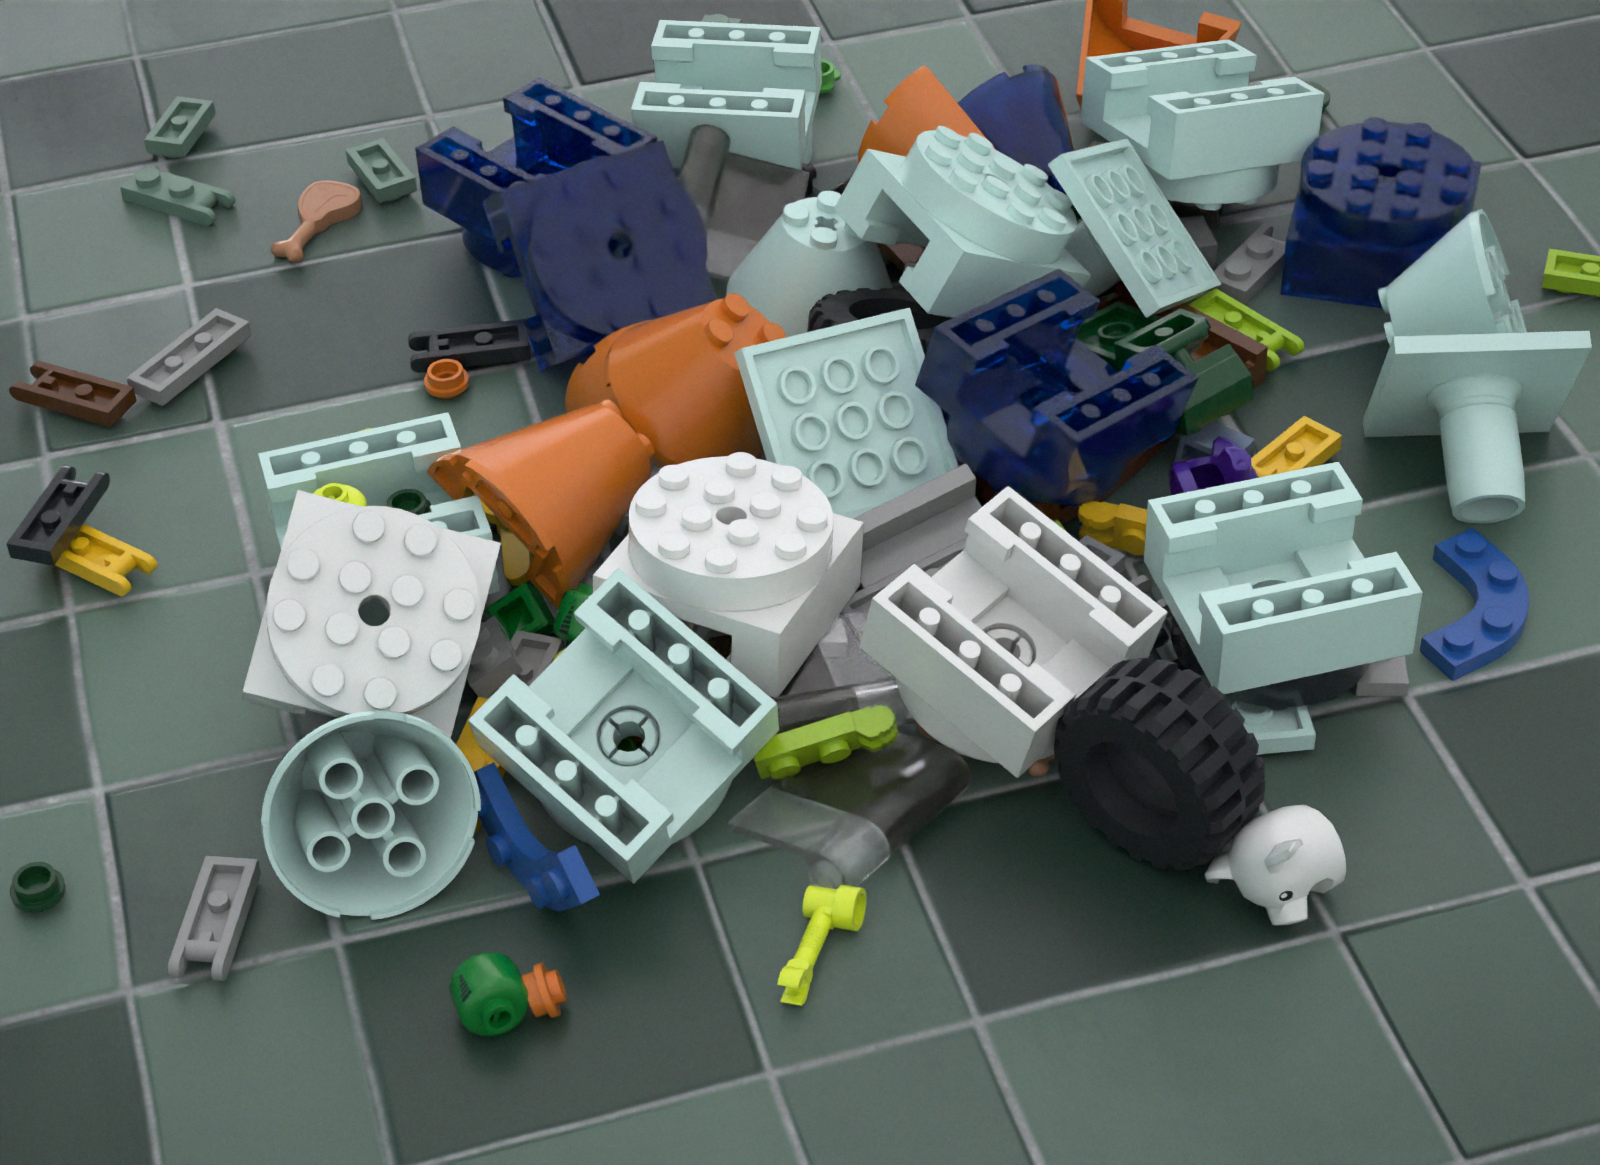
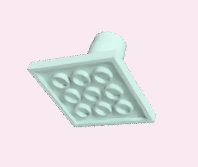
M1128 138L1063 153L1048 163L1049 168L1083 219V221L1077 224L1075 231L1064 248L1091 274L1067 316L1088 304L1120 280L1123 281L1146 318L1201 297L1221 285L1219 279Z
M910 307L744 347L734 352L767 461L782 466L798 468L803 476L815 483L826 495L833 513L853 519L959 467Z
M1590 331L1393 336L1363 418L1364 437L1441 435L1446 484L1452 515L1459 521L1479 524L1510 519L1525 509V482L1519 433L1550 431L1592 349Z

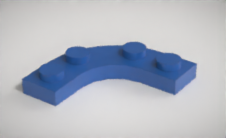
M1473 527L1435 544L1433 560L1467 589L1474 598L1475 607L1463 618L1423 636L1420 646V652L1452 681L1497 660L1510 651L1524 631L1529 609L1528 587L1517 566Z
M494 762L474 772L481 799V811H478V818H480L489 836L486 838L488 852L498 866L501 867L506 864L511 873L527 890L532 902L539 909L547 907L554 911H565L600 895L576 845L559 852L550 851L539 843L518 812Z

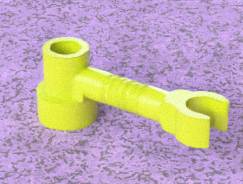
M814 885L807 887L803 898L802 910L803 916L811 919L794 958L789 960L780 972L777 985L786 986L780 1002L800 1006L805 1003L813 977L814 965L830 929L838 928L857 932L861 928L867 905V896L864 888L840 885L838 889Z

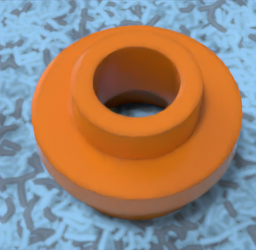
M437 360L427 369V374L424 377L425 390L430 395L441 399L455 398L468 388V373L463 369L462 364L456 360Z
M543 962L533 965L534 971L522 975V979L528 989V1002L535 1017L538 1018L549 1014L551 1018L560 1016L559 1004L567 1001V994L558 970L555 969L548 972Z

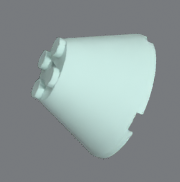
M822 191L818 194V197L801 199L784 207L780 217L731 275L727 284L726 296L731 293L742 296L749 306L760 312L769 322L779 325L784 330L786 337L807 332L810 310L818 300H821L827 294L835 295L837 291L841 290L856 291L857 288L880 290L881 288L893 289L877 243L861 240L834 210L841 194L834 191Z
M1482 209L1470 212L1387 287L1378 289L1383 311L1386 315L1390 314L1391 317L1390 322L1384 323L1389 345H1391L1393 336L1527 332L1518 299L1510 301L1506 285L1503 281L1506 280L1505 275L1510 274L1493 227Z
M366 711L334 719L307 734L286 754L278 765L266 790L262 806L261 825L264 847L279 879L303 903L315 910L338 918L342 914L370 916L371 920L383 919L402 914L424 904L436 896L455 878L464 866L475 843L473 836L477 824L478 811H481V799L477 780L468 760L453 740L440 729L420 718L399 712Z

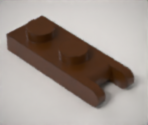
M36 361L30 367L32 376L37 379L32 385L16 381L9 388L10 395L18 401L112 427L137 401L134 387L42 361Z

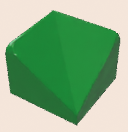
M526 582L485 608L490 618L495 616L501 623L510 641L516 630L541 635L553 632L554 616L537 587Z

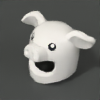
M1292 805L1271 811L1245 824L1232 840L1229 852L1213 859L1205 872V878L1207 882L1217 884L1219 879L1234 880L1244 898L1257 905L1266 907L1272 925H1290L1308 919L1307 895L1309 891L1325 893L1345 880L1346 859L1341 840L1333 824L1320 811L1307 805Z

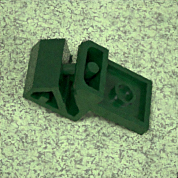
M1117 301L1052 335L1053 352L1102 370L1110 376H1117L1121 410L1141 417L1144 421L1153 422L1171 429L1180 435L1188 436L1195 434L1202 427L1222 416L1231 414L1234 409L1253 399L1251 373L1230 344L1217 349L1197 361L1193 360L1191 354L1199 349L1201 344L1209 337L1208 330L1211 328V325L1206 317L1181 308L1163 318L1156 315L1146 318L1140 309Z

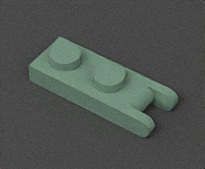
M147 166L141 168L120 186L123 201L205 226H210L216 220V215L211 210L214 205L228 209L236 202L235 196L228 190Z

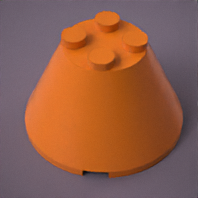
M731 293L724 299L708 302L628 328L616 339L607 353L604 364L605 387H612L622 418L631 426L635 433H641L651 441L655 449L654 457L665 465H678L696 459L729 456L737 452L749 453L756 459H761L764 455L763 446L734 352L744 347L786 338V334L779 325L769 322L760 312L749 306L742 296Z

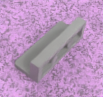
M967 463L853 518L864 522L860 577L862 589L964 538L967 540L968 533L965 532L968 518L982 508L975 497L976 477Z

